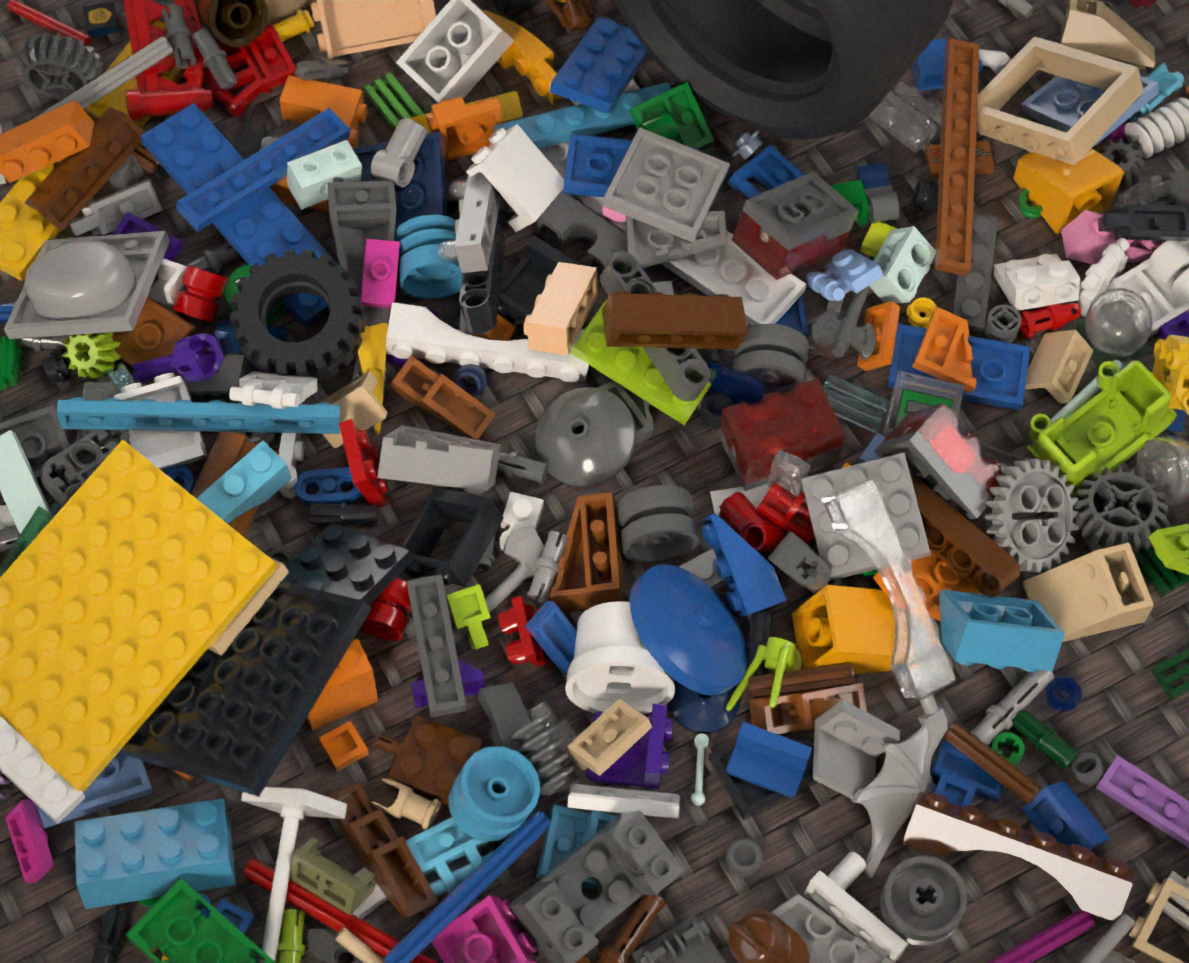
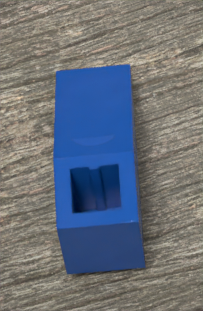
M714 513L702 518L704 524L701 526L702 535L707 545H712L716 555L714 566L718 576L721 579H725L729 590L726 593V597L733 612L737 611L738 616L743 617L786 601L775 569L717 514Z

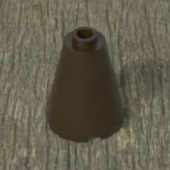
M194 0L200 18L215 38L223 44L232 47H245L251 44L249 42L257 36H261L268 22V7L263 0Z

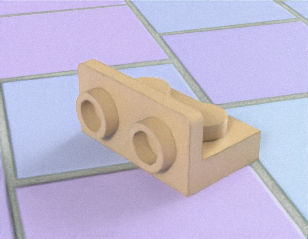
M619 698L567 747L578 768L583 771L586 768H590L600 776L649 731L652 726L646 716Z

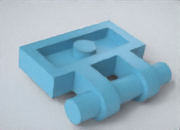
M453 817L406 840L424 876L436 870L440 879L429 884L436 897L446 892L448 895L451 894L493 853L491 852L481 857L477 849L488 844V841H482L469 836L457 826ZM466 855L470 864L451 873L447 864Z

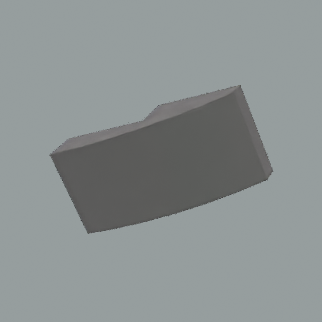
M513 682L480 688L478 700L492 723L489 733L496 747H506L516 751L523 744V741L511 742L510 737L518 728L530 722Z

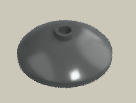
M594 387L574 389L555 399L541 416L535 439L537 454L541 462L548 463V472L558 481L575 487L596 486L612 479L628 463L635 447L636 426L628 407L613 393ZM583 425L584 431L581 434H575V429Z

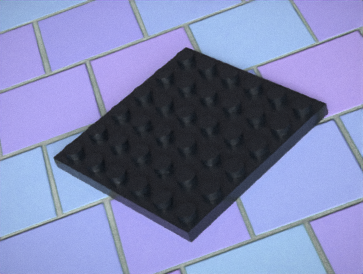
M281 581L243 630L234 638L222 656L207 649L118 753L259 797L370 613L371 608L364 600Z

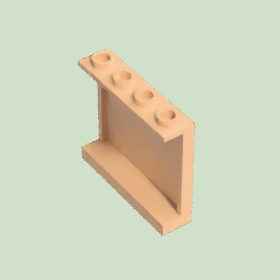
M316 0V2L311 3L314 22L320 21L322 34H317L320 53L326 52L329 60L334 59L333 57L414 42L436 17L433 0Z

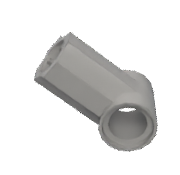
M401 119L386 149L379 150L373 157L371 163L372 176L384 181L394 180V184L400 187L408 185L414 174L415 166L413 160L428 131L413 120Z

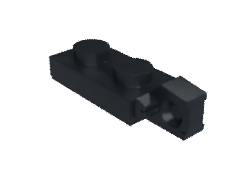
M1127 204L1124 207L1115 209V213H1105L1104 216L1097 219L1098 232H1117V238H1125V240H1189L1188 205Z

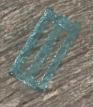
M829 374L818 395L821 409L874 433L877 432L891 401L831 374ZM832 387L850 396L845 397L839 393L830 390V388ZM859 400L867 404H870L876 408H879V410L876 411L868 406H865L861 404Z

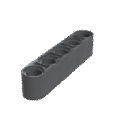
M616 251L611 254L600 276L601 285L608 296L610 293L628 291L631 294L658 292L632 254L626 251ZM643 347L678 399L690 402L699 397L710 378V370L696 348Z

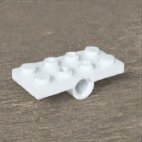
M1189 240L1164 242L1153 252L1149 259L1113 280L1109 286V289L1149 336L1157 333L1162 324L1186 311L1189 312Z

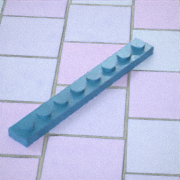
M76 397L69 400H58L57 415L61 429L340 434V405H331L326 402H319L314 405L299 404L298 407L286 406L285 409H275L270 404L257 403L255 406H247L242 403H227L221 400H214L209 403H196L189 400L157 402L153 399L122 401L116 398L92 401Z

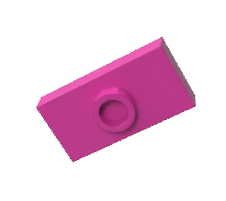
M366 239L361 293L362 306L391 309L392 302L395 303L400 242Z
M31 799L21 800L5 819L24 881L28 884L37 883L54 866L48 847L47 833L42 828L36 805Z

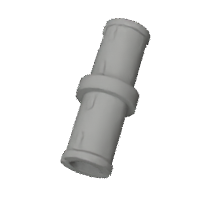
M550 531L548 533V539L542 556L535 562L534 568L536 573L530 590L527 593V598L533 602L538 596L540 589L541 593L537 603L544 604L547 600L549 601L551 589L558 575L560 557H563L567 543V537L563 534L556 547L560 532Z

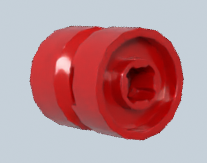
M186 265L182 278V283L186 286V289L178 291L172 309L214 323L220 306L215 301V298L222 296L228 278Z
M396 578L369 605L371 611L361 626L368 634L387 641H400L403 638L409 622L405 615L412 612L407 582Z

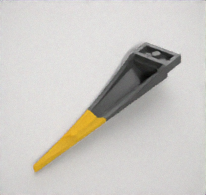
M394 180L328 183L329 221L338 263L348 272L349 279H353L360 300L366 239L394 241L396 222ZM362 306L364 310L365 331L361 333L362 343L359 350H357L362 374L370 371L378 380L373 394L383 404L389 308ZM381 421L374 425L377 435L381 432Z

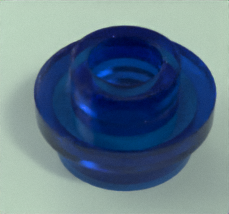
M1060 676L1054 678L1047 685L1045 697L1048 704L1055 710L1068 712L1079 705L1082 691L1074 679ZM1057 692H1066L1069 699L1059 698Z

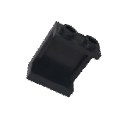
M535 235L526 243V255L503 280L500 286L498 314L513 323L522 334H524L525 318L527 315L532 314L538 294L542 295L547 276L553 274L558 262L580 265Z

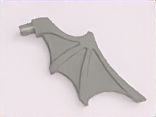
M932 692L919 696L924 710V714L918 717L921 728L911 738L896 744L886 743L881 746L880 750L886 754L880 773L870 785L858 789L851 799L852 802H861L865 806L871 820L872 845L866 856V868L864 869L865 876L868 878H873L892 839L913 812L919 793H934L937 785L933 783L930 775L931 758L948 730V724L943 708L937 706Z

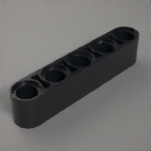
M499 215L497 217L488 270L462 274L459 301L467 329L473 334L487 333L497 323L505 237Z

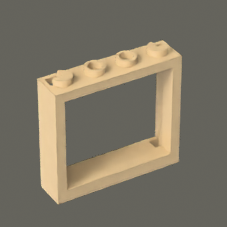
M1034 36L978 94L976 133L1075 166L1143 93L1139 68ZM1037 70L1106 90L1067 133L999 111Z

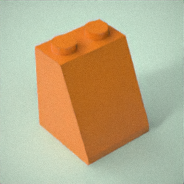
M353 639L308 714L307 720L312 731L379 702L373 669L358 639Z

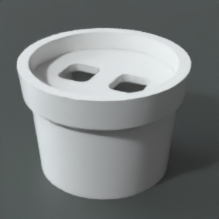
M630 602L599 604L583 612L578 619L574 660L568 669L566 694L571 702L592 713L605 711L620 698L641 714H647L652 712V704L666 705L675 694L674 679L659 666L642 643L636 631L630 612Z

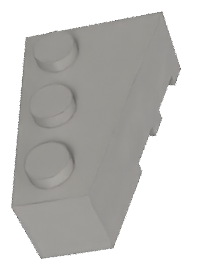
M401 425L383 437L378 478L431 484L438 487L463 488L464 491L469 493L482 494L495 485L501 444Z

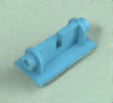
M1165 63L1160 64L1145 78L1158 83L1159 94L1129 118L1130 121L1134 122V120L1152 112V109L1162 102L1164 98L1169 96L1174 90H1179L1183 85V75L1180 72H1168Z

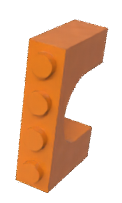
M288 75L279 100L283 120L304 124L330 108L351 129L349 138L345 140H348L352 148H356L359 140L358 127L360 123L365 122L368 112V105L364 104L362 90L314 80L303 81L299 77ZM287 176L269 187L283 203L299 206L287 185ZM328 199L307 208L329 212Z

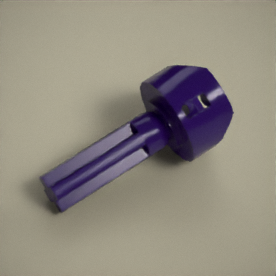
M196 334L184 337L176 343L173 354L135 363L133 365L135 372L132 376L135 380L139 379L141 382L153 380L155 377L167 373H179L183 379L192 383L208 380L216 373L223 362L224 352L220 342L213 335ZM209 347L208 352H205L204 348Z

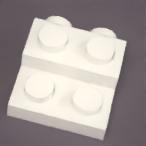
M1043 254L1035 258L1010 260L1006 263L994 265V277L1012 307L1017 309V311L1079 300L1080 277L1070 261H1061L1057 254Z

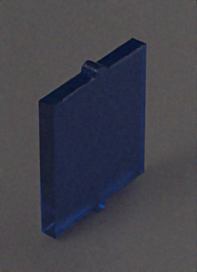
M711 362L707 364L710 370L708 382L711 383L713 393L720 392L729 396L733 402L751 409L768 404L767 399L769 395L765 393L763 381Z

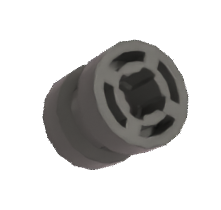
M1009 305L994 307L988 315L983 332L984 339L1014 344L1022 321L1020 313Z

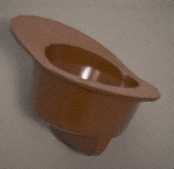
M752 908L742 912L734 920L729 932V945L731 953L739 963H810V953L806 942L794 929L774 913L764 908Z

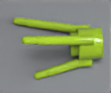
M769 637L767 646L759 645L754 660L732 694L726 709L728 711L733 709L748 685V678L754 675L762 660H765L764 667L776 671L769 702L771 708L776 707L783 673L792 671L796 657L793 655L796 645L788 640L777 637Z

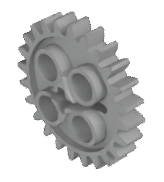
M1025 459V461H1014V466H1006V475L996 476L1000 486L990 487V491L995 496L994 500L986 501V504L992 508V513L985 515V519L991 520L993 524L986 532L995 534L993 541L1014 557L1020 566V571L1039 573L1041 570H1051L1052 564H1060V555L1069 554L1066 543H1075L1074 538L1070 535L1071 530H1079V527L1073 523V518L1080 514V512L1073 510V505L1079 500L1078 498L1070 497L1074 485H1065L1068 475L1059 474L1060 466L1050 465L1049 460ZM1013 513H1054L1052 518L1012 519Z

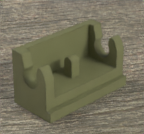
M314 837L309 839L300 849L293 853L289 879L348 915H351L373 893L375 884L370 881L375 877V874L368 870L360 878L356 877L320 855L321 851L316 849L320 841Z

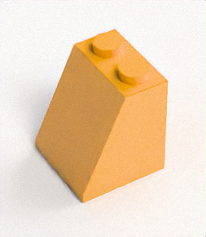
M1092 148L1075 166L1059 160L1056 161L1038 153L1028 152L1018 160L1013 179L1022 191L1025 189L1029 191L1028 199L1035 207L1041 205L1043 211L1040 214L1056 235L1061 233V229L1085 210L1098 214L1109 210L1124 171Z
M826 585L792 613L797 649L802 656L801 669L850 663L855 674L893 671L911 658V642L907 635L905 610L894 606L883 590Z

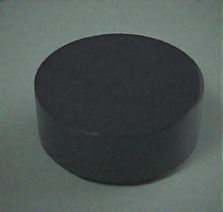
M715 392L704 397L700 407V416L704 423L711 427L720 428L728 425L733 419L734 403L728 395Z

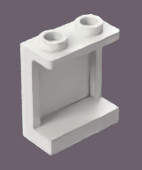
M518 124L506 131L503 127L497 130L488 139L491 143L489 147L484 146L472 156L471 160L474 163L466 171L470 177L478 172L483 173L516 213L508 223L515 232L534 223L564 187L563 177Z
M174 373L157 376L154 378L155 383L142 387L141 383L126 385L121 388L122 393L114 395V398L122 401L153 399L157 402H175L176 400H189L192 402L186 380L181 376L175 377ZM128 430L131 447L161 471L208 457L201 431Z

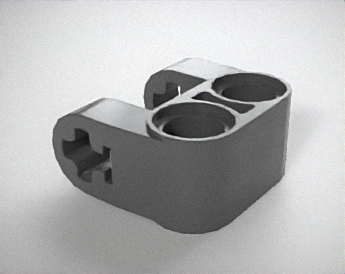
M791 531L788 532L768 556V559L802 587L809 589L813 594L820 591L830 580L831 571L828 564L820 558L817 552ZM845 578L829 581L835 586L848 587Z

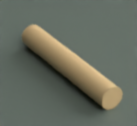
M345 927L336 935L335 940L363 963H385L381 956Z

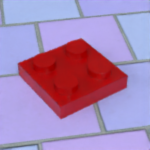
M352 418L340 422L339 427L353 484L371 505L378 504V508L387 506L385 492L389 491L386 479L378 478L379 469L377 463L380 462L381 455L376 443H370L366 430L364 428L359 429Z

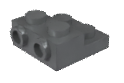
M54 404L0 423V435L9 430L16 433L40 488L44 487L41 483V473L44 464L70 446L64 429H61ZM52 470L51 478L59 477L63 481L64 472L57 474Z

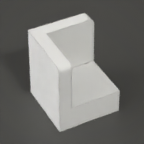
M163 258L157 272L159 278L149 291L147 297L177 315L178 311L172 308L178 291L186 289V286L182 283L186 266Z

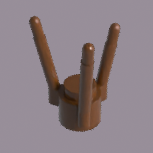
M544 0L558 17L563 29L568 27L570 32H576L592 23L590 16L594 15L589 0H582L583 4L579 0H565L566 4L562 7L563 13L553 0Z

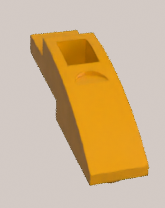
M483 10L515 40L497 62L505 70L514 65L520 75H526L532 82L538 95L541 97L545 96L552 105L563 99L562 96L550 92L551 81L557 75L554 71V53L542 41L518 24Z

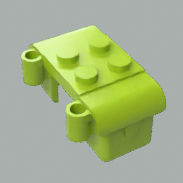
M1112 361L1103 362L1099 367L1096 381L1097 386L1102 391L1065 420L1059 417L1051 424L1050 418L1045 414H1036L1032 417L1029 437L1036 445L1033 447L1028 446L1026 449L1035 459L1049 460L1050 465L1060 466L1059 474L1068 475L1065 485H1074V489L1070 493L1071 498L1075 497L1080 484L1084 479L1089 480L1093 472L1102 475V470L1105 467L1112 472L1162 433L1177 417L1176 412L1172 408H1168L1171 400L1170 392L1140 361H1132L1122 370H1119V366Z

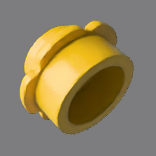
M928 298L914 300L906 310V314L909 316L908 322L915 327L927 328L932 313L937 307L936 304ZM919 314H925V317H921Z

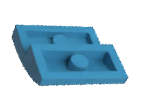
M554 804L549 811L548 818L551 824L545 831L537 878L541 879L617 816L596 810L585 813ZM586 878L581 885L583 888L598 890L597 883L592 878Z

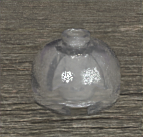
M1126 288L1108 289L1098 294L1089 305L1085 317L1086 335L1096 349L1099 348L1104 352H1108V355L1115 357L1128 356L1140 350L1151 335L1153 329L1151 308L1145 298L1134 290Z
M1164 436L1147 440L1144 443L1146 444L1145 448L1139 450L1137 454L1136 470L1138 477L1147 474L1148 484L1158 482L1157 492L1165 493L1164 503L1167 505L1177 504L1189 499V441L1178 436Z

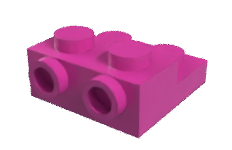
M490 895L452 921L432 941L443 963H536L537 960L532 953L537 950V947L526 931L520 933L514 923L517 917L508 906L510 902L507 899L502 901L501 898Z

